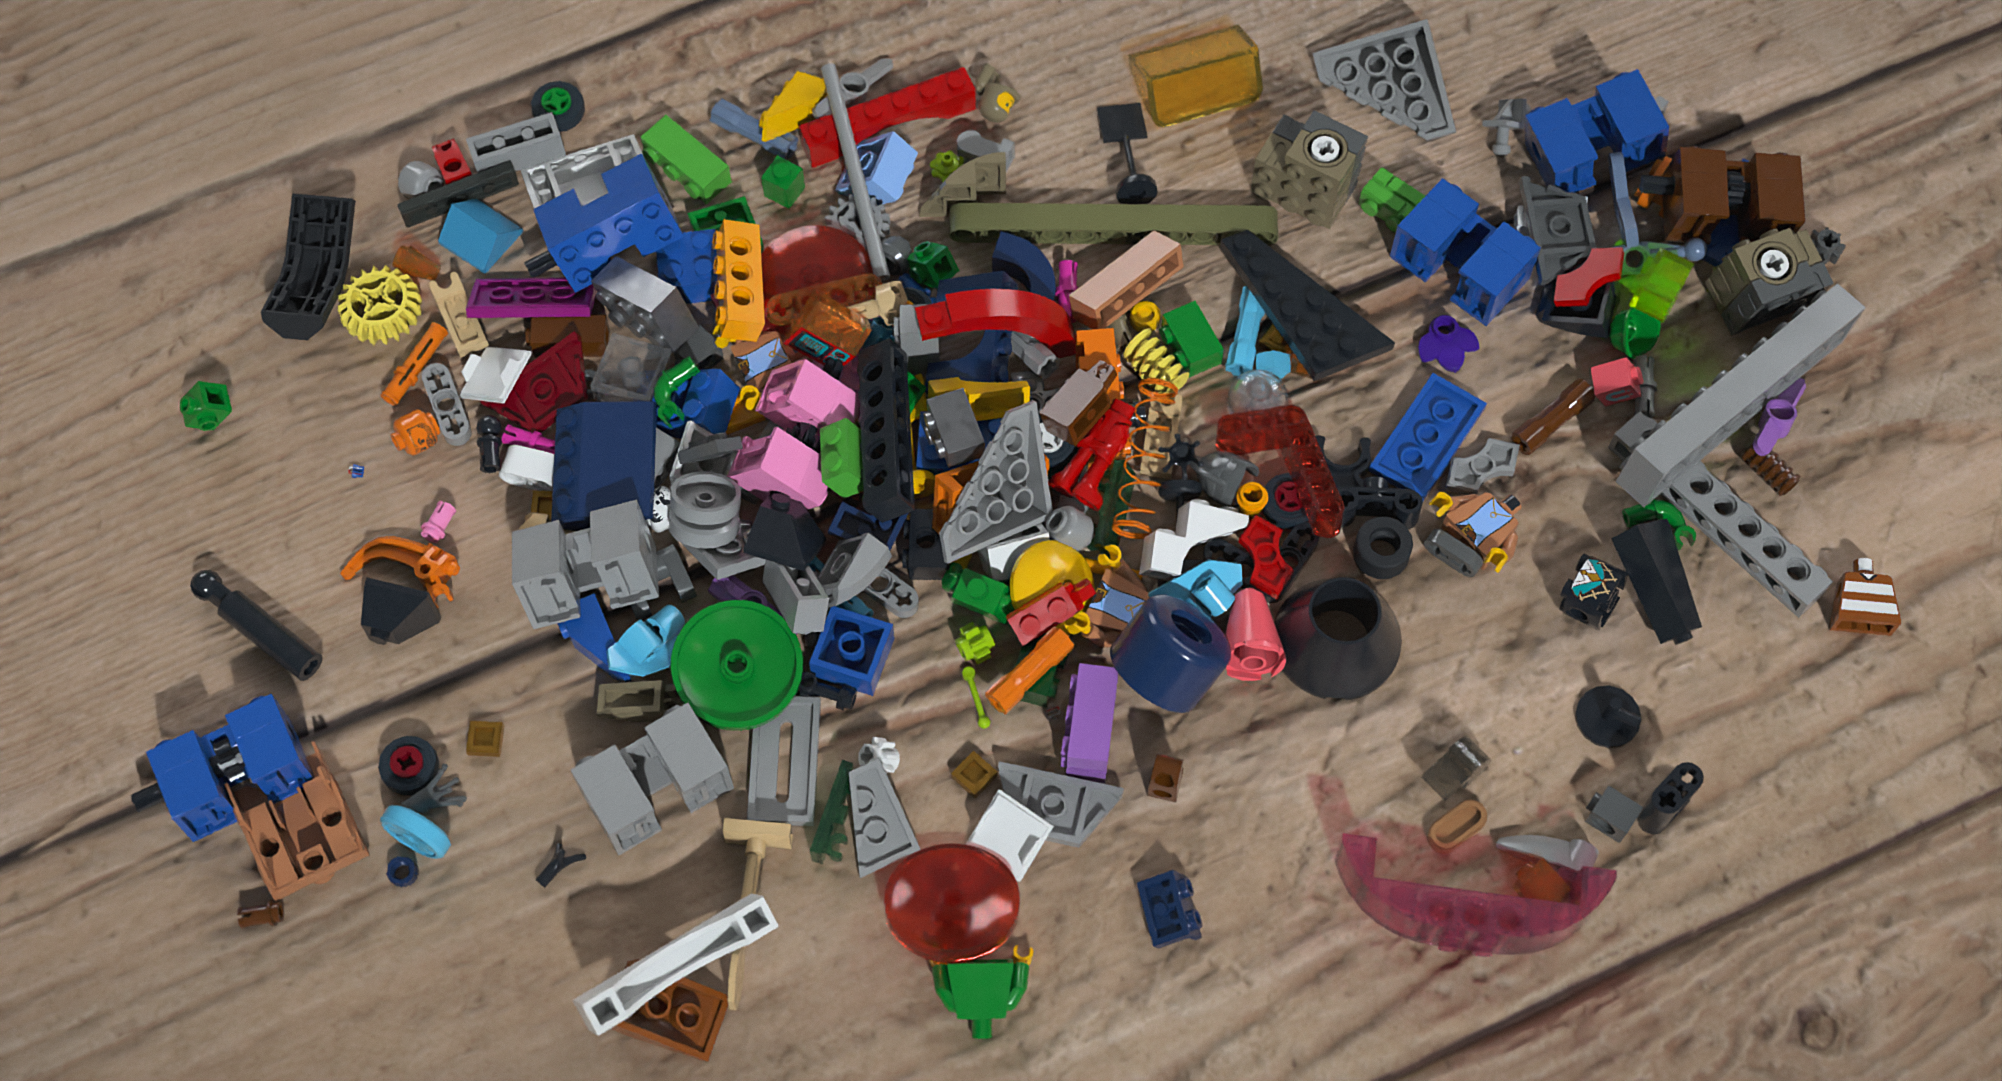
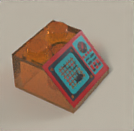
M814 290L783 340V343L822 365H825L827 358L831 357L834 360L839 359L843 362L842 365L845 366L856 357L872 330L867 318Z

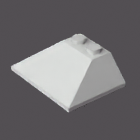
M633 134L521 169V174L534 209L573 188L584 206L608 193L601 176L602 173L642 152Z

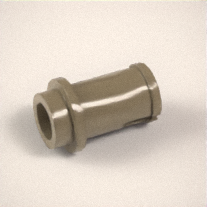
M1124 314L1106 327L1114 328L1115 345L1118 352H1123L1133 339L1126 324L1128 318Z

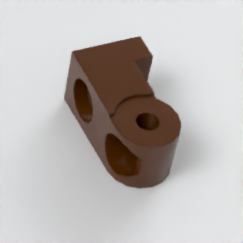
M1157 753L1147 796L1176 803L1184 771V760Z

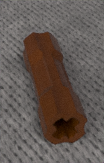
M1578 378L1561 392L1559 397L1536 416L1528 419L1513 431V435L1510 437L1512 443L1520 445L1519 450L1522 454L1530 455L1546 442L1550 435L1595 401L1594 388L1585 379Z

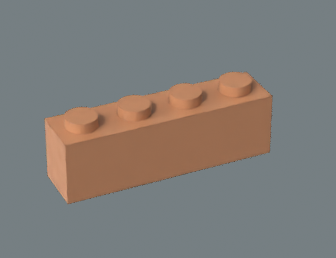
M1155 230L1069 295L1073 319L1091 329H1105L1184 267L1181 244Z

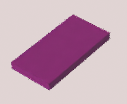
M566 278L475 279L466 306L467 318L590 317L597 290L591 284L575 293Z

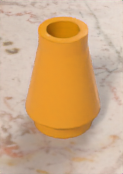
M1249 482L1238 489L1236 498L1240 513L1249 515V521H1251L1254 515H1259L1260 511L1266 506L1268 493L1261 484Z

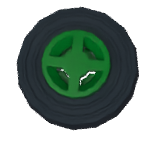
M554 81L541 86L534 93L531 101L533 117L552 112L559 132L568 131L576 127L582 120L585 112L583 96L577 87L568 82Z

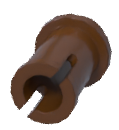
M270 899L266 904L239 907L237 915L245 917L238 918L240 928L263 924L276 926L278 922L284 920L282 903Z

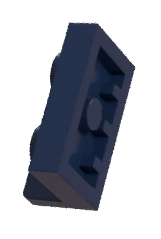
M1170 870L1137 882L1153 947L1159 949L1187 938L1192 940L1202 938L1200 932L1202 919L1197 909L1193 906L1191 896L1194 895V890L1188 877L1175 870Z

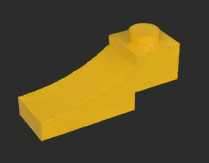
M959 377L928 381V399L964 388L976 421L1003 418L1006 411L1030 402V386L1027 381L989 383L960 380Z

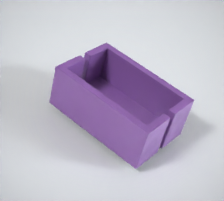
M1079 663L1078 675L1071 674L1069 705H1067L1065 736H1063L1061 750V767H1067L1066 776L1098 783H1105L1118 681V672L1114 667Z

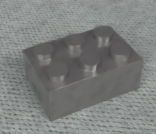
M617 256L591 280L598 292L596 294L597 299L610 312L608 314L609 319L620 328L622 326L627 327L638 338L645 337L649 339L659 349L664 347L676 353L699 329L698 324L675 286Z

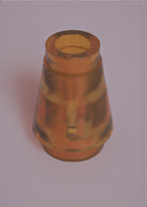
M402 245L398 249L392 264L402 274L435 281L441 270L440 265L413 246L406 247Z

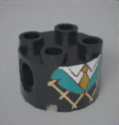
M1584 553L1576 566L1578 573L1575 579H1568L1562 589L1560 596L1564 598L1559 610L1569 617L1600 630V627L1603 628L1620 599L1617 587L1624 590L1628 572Z

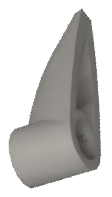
M1517 835L1499 838L1496 843V847L1502 851L1576 884H1585L1599 854L1598 849L1594 845L1580 839H1573L1569 842L1546 836Z

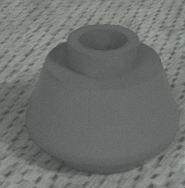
M890 236L882 240L881 244L889 274L902 275L909 270L907 259L912 253L909 242L900 236Z

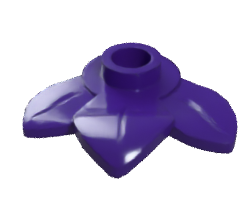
M1441 315L1433 319L1429 326V333L1420 339L1418 345V354L1422 362L1437 359L1444 369L1455 373L1461 369L1464 363L1465 352L1479 350V342L1476 335L1469 329L1459 327L1457 321L1449 315ZM1445 329L1449 334H1443L1439 330Z

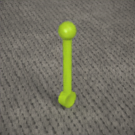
M965 667L962 671V677L968 681L979 715L978 725L980 728L986 729L990 726L991 721L985 716L975 685V670L972 667Z

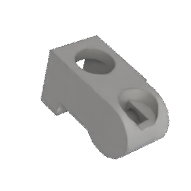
M968 130L958 136L957 152L958 156L964 158V164L983 155L1006 152L1007 172L1015 158V142L1004 138L1001 144L982 138L980 133Z

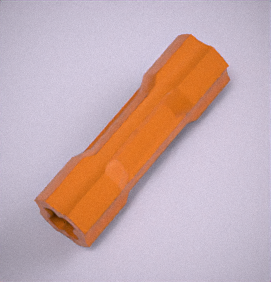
M1053 627L1009 674L1002 676L985 692V697L997 711L1006 715L1039 678L1074 649V643L1063 630Z

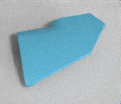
M1207 560L1148 593V596H1174L1189 602L1209 617L1212 615L1215 617L1219 616L1232 605L1235 600L1233 594L1243 585L1242 564Z
M666 605L646 621L641 619L635 622L625 631L618 642L607 649L609 670L644 677L671 667L674 643L685 625V619L680 610L675 606Z

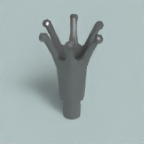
M445 763L442 764L441 768L437 771L438 774L425 788L400 803V806L411 809L421 815L434 808L444 806L462 807L467 797H443V795L452 792L451 786L459 783V778L455 777L440 787L436 785L448 768V765Z

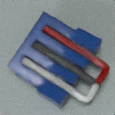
M353 464V467H349L348 473L352 474V478H363L364 466Z

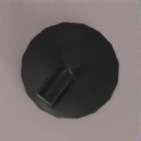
M1597 686L1587 691L1579 700L1575 712L1577 727L1583 736L1594 745L1605 748L1621 747L1631 742L1638 733L1642 720L1640 708L1634 698L1624 690L1613 686Z

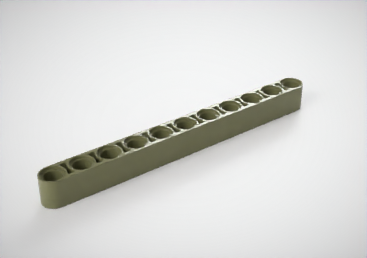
M957 203L950 208L949 237L953 241L960 243H997L1000 233L1004 232L1021 237L1030 243L1137 244L1154 230L1181 245H1220L1221 239L1245 230L1250 231L1267 245L1274 244L1278 240L1277 209L1265 205Z

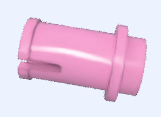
M438 501L428 522L423 523L421 526L422 537L432 543L442 540L445 537L444 530L453 515H455L456 509L447 502Z

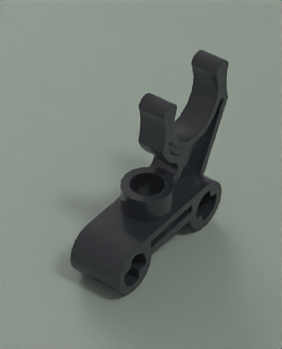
M1321 435L1314 437L1312 447L1314 450V460L1312 466L1331 495L1327 517L1333 525L1346 527L1352 524L1355 516H1387L1399 520L1408 529L1416 526L1423 504L1422 497L1418 492L1410 489L1388 488V481L1382 477L1374 476L1362 479L1368 473L1372 462L1370 454L1371 440L1369 438L1363 437L1360 439L1358 446L1360 458L1351 465H1338L1331 462L1324 453L1325 437Z

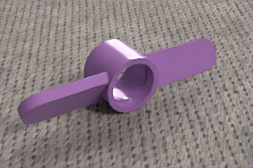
M1799 378L1777 399H1772L1767 403L1758 422L1760 430L1753 441V448L1758 455L1765 456L1769 454L1777 439L1788 435L1797 417L1795 406L1806 388L1803 378Z

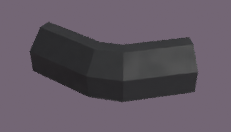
M292 193L284 263L281 274L261 310L262 322L282 338L308 341L324 327L338 299V295H340L343 289L349 265L356 203L354 199Z

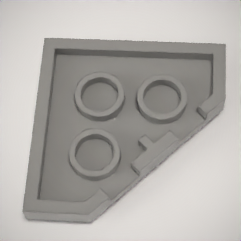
M740 519L739 533L733 541L724 546L695 548L682 543L717 580L765 565L766 561L765 559L743 553L752 528V521Z

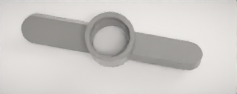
M881 59L861 74L849 72L841 77L840 85L846 108L866 101L869 86L894 67L891 59ZM828 96L813 107L812 112L815 119L832 114Z

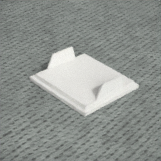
M488 346L481 357L471 354L461 371L466 384L459 397L504 404L532 352Z
M999 789L965 845L1020 882L1054 826Z

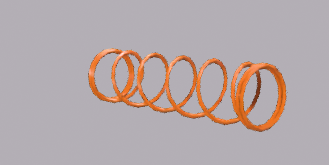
M1147 378L1138 382V389L1143 394L1149 396L1150 399L1137 403L1134 407L1136 409L1134 414L1137 419L1147 426L1139 427L1130 433L1128 440L1141 453L1133 455L1123 462L1125 471L1137 481L1127 483L1118 490L1120 499L1133 509L1124 510L1116 514L1112 523V530L1116 534L1127 538L1144 539L1152 533V529L1144 523L1134 520H1116V518L1128 512L1156 513L1154 510L1140 509L1131 505L1123 499L1121 491L1124 487L1133 484L1161 486L1158 482L1144 481L1134 476L1127 470L1126 464L1130 459L1139 456H1150L1157 459L1166 458L1163 454L1143 451L1131 440L1133 433L1141 429L1153 428L1165 432L1171 431L1167 426L1151 425L1142 420L1137 414V407L1145 402L1158 401L1171 405L1176 403L1175 400L1169 398L1177 395L1178 388L1173 383L1163 379ZM1142 385H1162L1174 390V392H1153L1142 387ZM1118 526H1133L1143 529L1148 533L1128 532Z

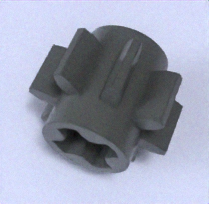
M1828 227L1820 233L1813 230L1810 237L1822 259L1821 262L1827 264L1830 261L1836 264L1846 245L1840 243L1841 234L1829 230Z

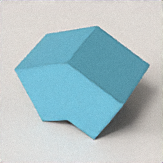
M1275 350L1257 353V373L1263 379L1271 377L1282 379L1291 372L1290 354Z

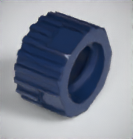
M398 856L393 858L388 864L386 875L395 886L403 888L415 883L419 875V869L417 864L409 857ZM402 865L408 866V876L404 879H398L395 875L396 869Z

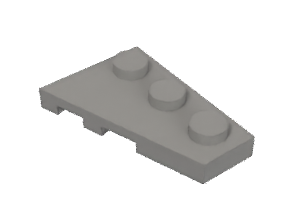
M877 758L849 771L859 877L862 878L921 849L880 759Z

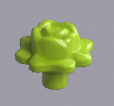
M951 150L946 153L938 152L936 158L929 163L930 168L933 169L931 175L944 182L948 176L963 165L964 158L956 156Z

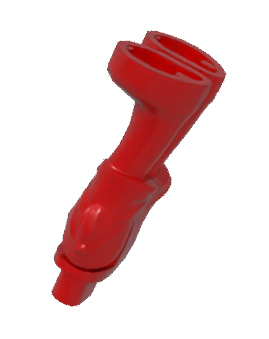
M1114 398L1110 405L1111 407L1077 444L1079 450L1066 467L1054 474L1048 482L1049 486L1058 493L1068 498H1073L1074 496L1080 503L1095 511H1099L1103 505V498L1098 491L1100 480L1118 452L1125 447L1130 436L1129 428L1132 426L1130 419L1136 411L1130 404ZM1094 454L1096 456L1095 460L1077 484L1082 470Z

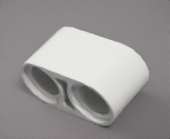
M511 445L508 448L499 477L503 481L515 486L536 491H553L555 454L519 445Z

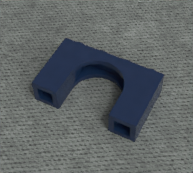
M1004 271L943 279L938 281L936 303L946 301L945 294L978 289L1018 290V284ZM985 330L979 345L968 355L960 359L928 363L925 381L927 389L925 393L928 394V381L953 377L973 382H1008L1009 355L1012 352V331Z

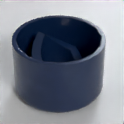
M1155 595L1143 603L1110 648V657L1122 679L1143 698L1168 711L1186 713L1195 708L1228 666L1231 659V649L1224 633L1203 611L1180 598L1170 595Z

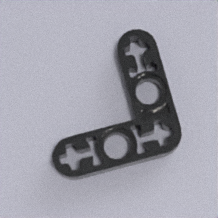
M1309 522L1297 524L1280 547L1281 556L1295 558L1298 565L1293 568L1294 574L1278 599L1249 584L1251 577H1242L1243 585L1241 588H1253L1262 592L1267 603L1281 601L1315 552L1320 539L1318 528ZM1306 533L1311 536L1310 541H1305L1301 551H1299L1296 547L1298 546L1300 536H1304ZM1213 539L1205 545L1203 560H1214L1212 559V552L1216 553L1218 550L1223 551V558L1218 557L1217 561L1231 562L1232 557H1234L1235 559L1232 563L1247 564L1254 570L1251 556L1222 539Z

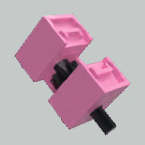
M829 357L822 370L807 359H803L772 370L755 410L783 429L774 427L771 435L756 440L748 436L743 437V449L737 452L727 477L733 479L740 487L763 501L771 493H781L788 495L791 499L802 502L806 510L819 507L828 495V486L822 482L820 428L844 418L855 423L860 416L858 394L838 381L844 367L842 365L843 362Z

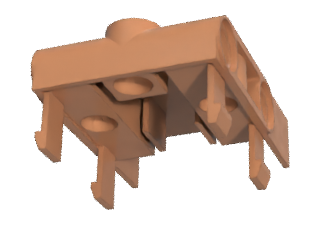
M315 741L311 742L316 753L307 756L315 778L302 784L303 791L300 787H297L298 793L274 804L272 800L268 801L261 788L245 786L234 791L228 783L224 784L234 805L233 813L243 830L263 882L266 883L275 901L313 883H327L332 879L335 872L370 855L342 791ZM342 817L336 826H329V822L333 818ZM279 847L278 852L274 856L266 857L270 849ZM320 859L323 860L322 865L318 869L310 870L313 862Z

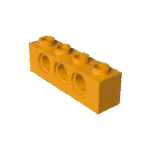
M724 219L719 231L714 232L712 239V248L717 250L713 264V273L718 274L714 298L719 299L715 323L720 325V337L757 342L765 325L760 225Z

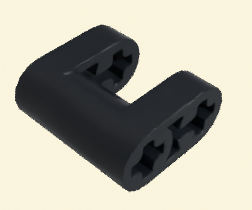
M1684 762L1676 766L1644 804V808L1637 817L1639 827L1644 832L1653 835L1664 831L1687 806L1691 797L1701 787L1704 780L1702 770L1690 762ZM1690 774L1693 778L1691 783H1686L1681 780L1682 777Z

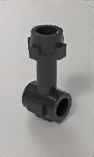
M809 671L802 673L799 686L801 697L821 696L836 701L837 709L844 711L847 708L852 710L857 698V691L852 690V686L844 684L842 689H838L817 682L815 673Z

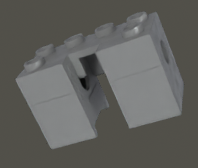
M637 500L591 511L590 528L565 534L559 520L512 532V585L533 629L580 618V592L604 586L610 598L612 609L659 597L656 545Z
M689 703L683 706L676 705L668 709L662 718L644 727L647 735L618 751L617 747L613 745L594 757L590 755L582 758L577 762L576 767L571 769L582 795L618 856L662 831L654 815L655 811L647 797L673 783L691 813L734 789L728 766Z

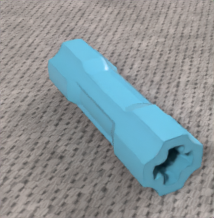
M1243 286L1239 303L1240 315L1225 367L1226 371L1239 377L1252 375L1256 357L1255 345L1261 319L1265 315V311L1247 286Z

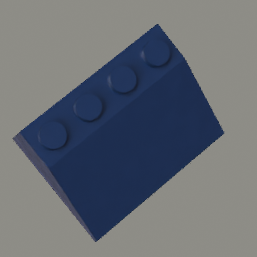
M654 401L582 402L557 409L551 522L559 520L562 528L565 530H584L590 528L591 511L633 500L638 501L645 520L653 518L657 405Z

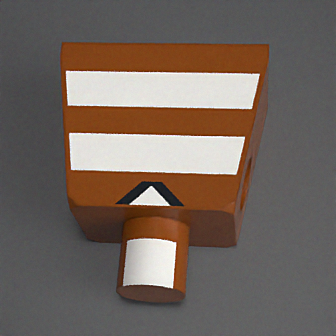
M1868 558L1856 559L1853 561V572H1845L1837 582L1829 628L1833 631L1892 636L1901 625V617L1892 578L1889 575L1874 574L1873 560Z

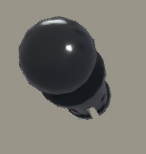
M485 415L477 422L476 428L481 436L477 439V446L480 447V471L491 474L501 469L499 451L502 439L497 436L500 434L502 426L500 420L495 416Z

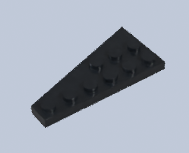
M1245 230L1221 239L1220 249L1313 381L1393 350L1395 342L1250 231Z

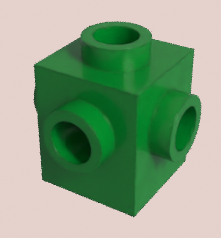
M929 241L917 245L914 248V252L907 259L911 277L918 284L937 289L939 280L950 279L960 271L948 246Z
M198 381L180 400V411L183 414L185 427L198 428L202 431H214L232 412L227 386Z

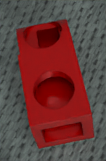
M454 138L431 146L446 185L472 175Z

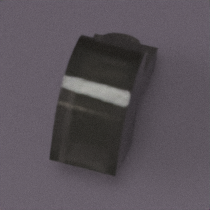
M1466 735L1449 747L1447 753L1423 773L1422 779L1446 801L1461 787L1465 789L1488 768L1492 759Z

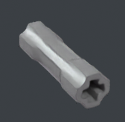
M1012 331V352L1022 359L1040 378L1046 379L1051 377L1053 372L1058 369L1060 359L1033 337Z

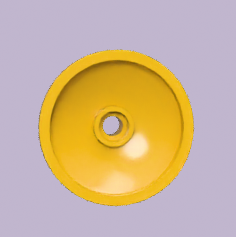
M1056 540L1038 542L1025 549L1016 560L1010 577V597L1014 610L1060 582L1063 585V583L1070 581L1072 585H1075L1087 578L1095 589L1093 574L1085 558L1076 549ZM1093 596L1083 602L1085 607L1078 612H1087ZM1069 618L1057 625L1056 628L1063 630L1069 635L1068 626L1071 624L1078 625V622L1075 619Z

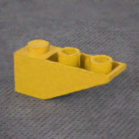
M797 71L790 81L787 80L780 95H776L773 98L771 107L768 111L764 110L760 117L759 127L762 128L761 141L767 142L798 129L799 125L816 120L812 112L813 107L828 96L824 79Z

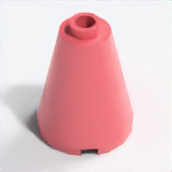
M1253 588L1242 589L1234 595L1235 600L1230 609L1225 637L1230 645L1231 659L1225 669H1227V675L1242 681L1262 680V674L1271 672V677L1282 671L1286 664V654L1264 594Z

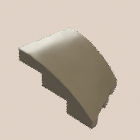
M1006 152L980 156L956 169L919 209V217L947 216V206H953L957 203H977L976 195L1006 194Z

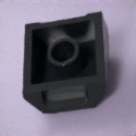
M1557 278L1543 286L1535 315L1539 322L1576 334L1603 338L1609 337L1610 325L1616 316L1618 305L1620 304L1619 281L1608 282L1599 287L1591 295L1587 306L1556 307L1554 295Z

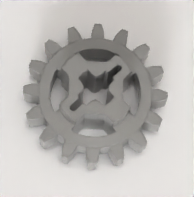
M849 194V201L845 202L839 198L838 208L835 206L829 207L830 215L825 216L826 237L830 238L831 246L838 245L839 253L842 254L848 249L850 250V256L854 257L856 251H861L864 257L867 255V247L854 196ZM873 197L870 201L880 240L882 241L886 239V235H890V216L885 212V205L877 206L876 198ZM855 220H857L858 225H860L861 230H858V226L855 225Z

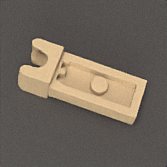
M452 272L450 274L452 280L450 287L442 289L434 280L429 282V287L461 358L486 348L489 344L478 319L467 318L466 306L469 299L458 274Z
M1177 394L1174 398L1176 403L1170 406H1164L1158 401H1150L1147 423L1167 426L1171 431L1165 432L1146 428L1143 451L1163 454L1166 458L1157 459L1150 456H1142L1140 475L1171 479L1173 466L1166 473L1162 471V468L1170 460L1169 452L1160 453L1158 448L1160 446L1170 447L1176 443L1174 434L1178 433L1183 399L1180 394Z

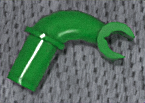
M690 355L667 371L665 369L662 370V375L657 379L654 386V399L659 408L658 417L670 428H673L670 424V418L673 416V413L677 414L684 421V413L671 401L672 392L678 391V387L682 383L701 372Z
M1654 499L1645 507L1638 504L1622 510V517L1627 527L1650 520L1657 521L1667 518L1674 531L1673 537L1679 551L1683 546L1680 536L1686 537L1691 547L1696 541L1695 530L1686 525L1680 510L1669 502Z

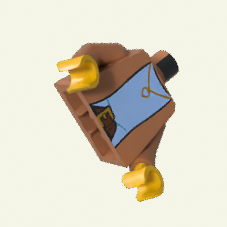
M719 324L713 331L714 335H720ZM761 331L757 342L717 337L715 341L716 346L719 348H725L729 342L733 344L730 348L747 386L741 389L739 399H747L745 407L748 410L756 408L772 370L794 363L805 356L785 345V340L778 331Z
M1438 492L1429 501V505H1436L1439 508L1436 512L1438 517L1448 513L1444 518L1441 529L1473 549L1482 557L1484 563L1481 567L1482 570L1490 563L1496 565L1494 571L1499 573L1504 564L1514 557L1518 542V535L1515 531L1519 523L1513 515L1522 508L1515 496L1509 494L1499 502L1489 492H1485L1480 496L1470 494L1450 497L1445 492Z
M1116 545L1105 546V549L1110 553V559L1105 554L1098 555V562L1102 565H1111V570L1106 568L1096 590L1097 594L1093 596L1087 612L1075 613L1076 615L1071 617L1078 622V625L1071 624L1068 626L1070 634L1081 632L1084 638L1100 648L1111 647L1139 608L1150 598L1145 585L1129 565L1121 559V550Z

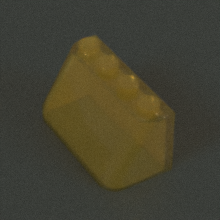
M1239 25L1128 55L1130 71L1148 115L1159 127L1172 126L1253 103L1259 99L1263 92L1258 45Z

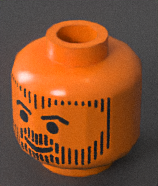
M416 409L394 421V433L390 434L398 451L404 449L406 453L414 456L436 445L440 429L430 412L424 413L422 410Z

